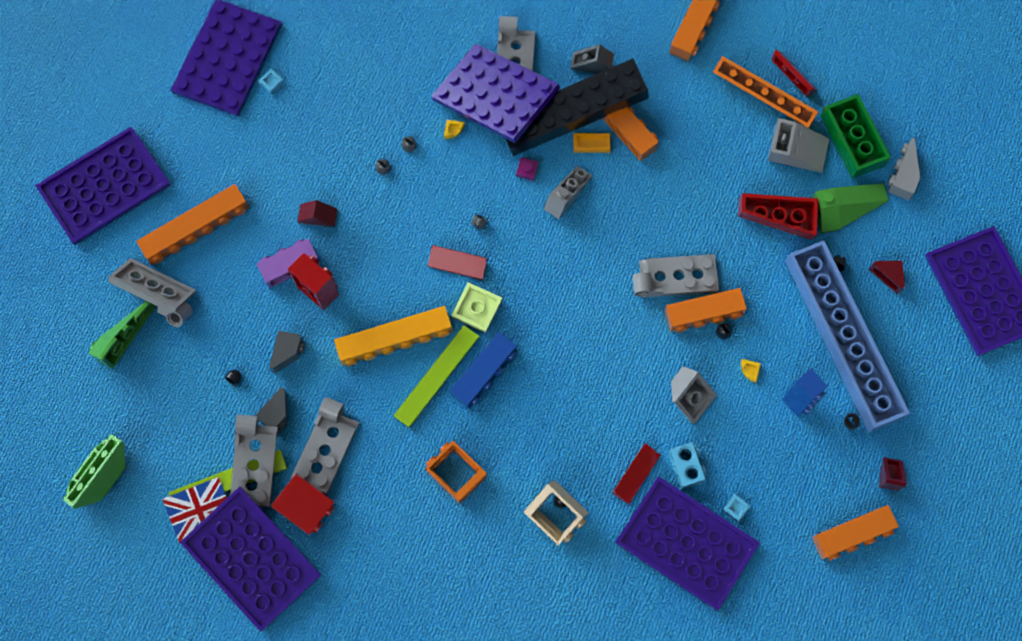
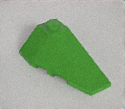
M884 183L830 188L816 191L812 197L818 198L817 221L821 234L840 230L847 224L856 221L861 216L889 201Z
M145 301L100 336L97 341L93 342L88 354L113 370L156 308V305Z

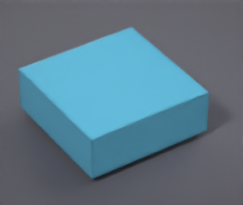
M272 69L258 80L259 84L271 95L285 83Z
M734 494L723 508V511L739 522L750 508V505Z

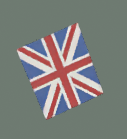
M219 477L162 499L179 544L181 540L227 499Z

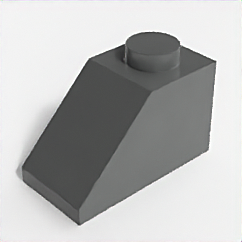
M600 44L573 52L570 69L598 74L612 68L614 53Z
M278 331L269 365L272 372L276 373L299 359L300 353L304 352L306 344L301 335Z
M282 387L255 415L258 416V420L264 426L278 427L277 433L282 432L286 428L289 420L288 394Z

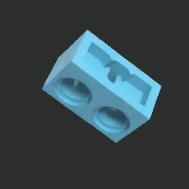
M692 442L671 448L668 451L681 490L701 484L706 480L707 473L705 467L700 465L698 459L700 458L697 446L694 447ZM687 452L690 455V459L683 460L680 457V453ZM687 471H694L697 475L696 479H690L687 476Z

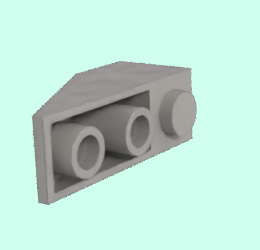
M911 138L909 143H904L900 152L903 156L901 159L898 158L894 167L897 171L895 175H891L888 181V185H890L888 192L906 200H910L920 180L914 138Z
M577 166L550 193L544 210L560 219L590 181L592 175Z

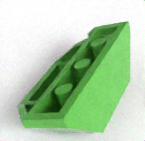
M111 434L106 440L99 443L70 480L63 501L74 509L101 501L125 469L124 442Z

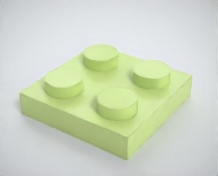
M468 282L451 316L486 333L502 302V297Z

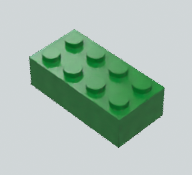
M859 94L824 107L820 116L852 179L887 165L891 156Z

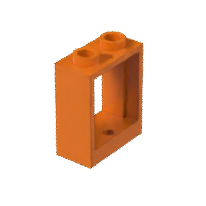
M452 441L450 444L447 442L440 449L441 453L436 458L433 456L428 460L425 470L460 505L487 478V473L460 446ZM454 451L476 472L457 493L434 472Z

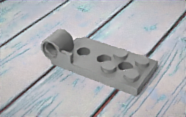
M500 16L497 54L511 61L518 60L520 62L519 65L533 71L535 31L517 30L518 17ZM517 43L521 45V48L514 50L511 46Z
M715 254L639 260L640 273L632 276L634 295L642 298L717 293L719 291ZM698 270L702 273L703 277L696 279L693 277L692 272ZM675 272H681L684 275V278L682 280H677L674 278L673 274ZM662 273L665 276V280L657 281L655 274Z
M131 258L109 276V283L158 306L157 313L166 316L167 322L173 327H180L193 314L191 306L186 301L196 293L195 289Z
M325 397L314 422V429L291 479L298 473L324 494L328 495L360 423L342 416L345 406L343 403ZM332 428L339 430V434L335 438L328 436V432ZM323 446L331 448V452L326 456L320 454V449ZM315 464H321L323 467L322 471L318 474L312 472V467Z
M237 414L230 495L240 486L258 506H270L278 427L258 425V416ZM254 439L261 442V448L258 451L252 450L250 447V443ZM255 459L259 462L257 470L249 468L248 463L250 460ZM249 479H254L257 482L255 490L247 488L246 483Z

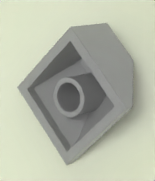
M682 366L671 381L673 403L690 423L694 425L717 394L699 372Z

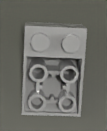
M778 118L774 127L767 160L822 173L829 138L797 122Z

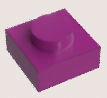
M521 157L516 177L534 181L539 162Z

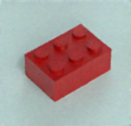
M303 253L288 268V271L296 287L324 311L339 295L337 291L338 286L334 283L333 274L326 267L322 269L314 256H307Z

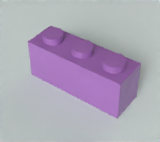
M309 239L299 240L293 246L282 248L277 254L271 257L266 256L257 263L269 288L292 278L288 268L303 253L307 256H314L319 262Z

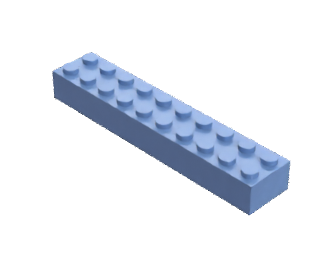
M823 240L790 253L785 262L868 432L870 433L904 419L910 412L825 241Z

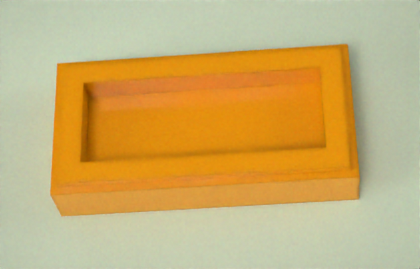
M573 133V153H610V133Z

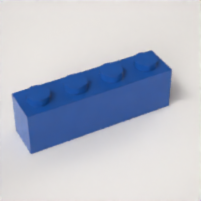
M498 332L451 388V396L468 409L471 406H476L481 399V393L484 390L487 392L493 385L492 380L495 376L499 377L505 370V364L508 361L512 362L517 355V345Z
M810 369L795 382L782 400L797 416L801 413L806 415L826 395L824 390L828 385Z

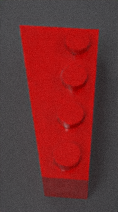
M741 194L738 205V217L810 240L817 236L818 198Z

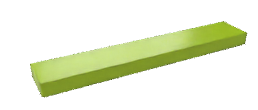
M463 326L397 410L394 418L410 428L474 346L479 336L466 326Z
M281 450L275 451L273 474L288 469ZM254 459L249 461L248 466L251 470H257L259 462ZM233 468L170 491L168 494L169 496L217 477L221 481L224 492L231 491ZM249 479L246 485L255 482V480Z

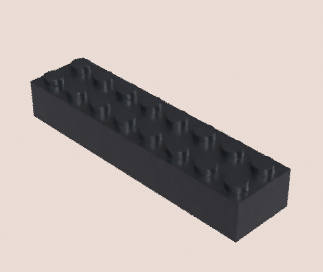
M632 58L558 90L516 143L506 139L512 156H516L600 120L608 114L648 99V89L634 59Z

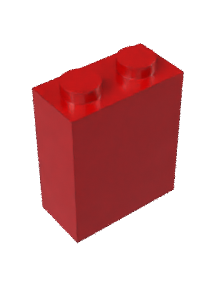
M298 473L293 476L271 505V507L309 535L312 531L314 533L318 531L323 524L320 520L324 515L328 517L335 508L332 506L334 500Z

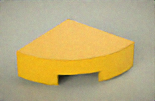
M447 120L444 139H452L460 135L465 127V122Z
M746 359L741 360L742 373L753 383L757 382L761 363Z

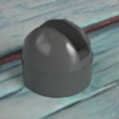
M406 136L401 143L403 150L406 152H413L417 146L416 140L411 136Z
M379 159L375 164L376 171L379 174L385 175L389 173L391 167L386 159Z
M475 214L471 221L473 227L475 225L478 226L477 230L483 229L488 222L486 218L479 214Z

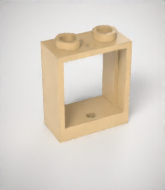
M555 480L548 483L524 511L557 545H560L562 542L568 543L574 536L572 532L575 528L580 529L587 522L585 517L589 514ZM553 493L578 516L564 533L539 510Z

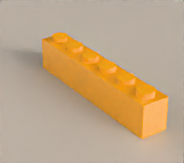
M442 306L334 339L342 366H352L357 364V361L363 359L365 361L372 360L376 355L382 353L383 355L393 353L395 349H408L413 346L412 344L418 342L423 344L431 341V338L446 337L452 332V326L446 307Z

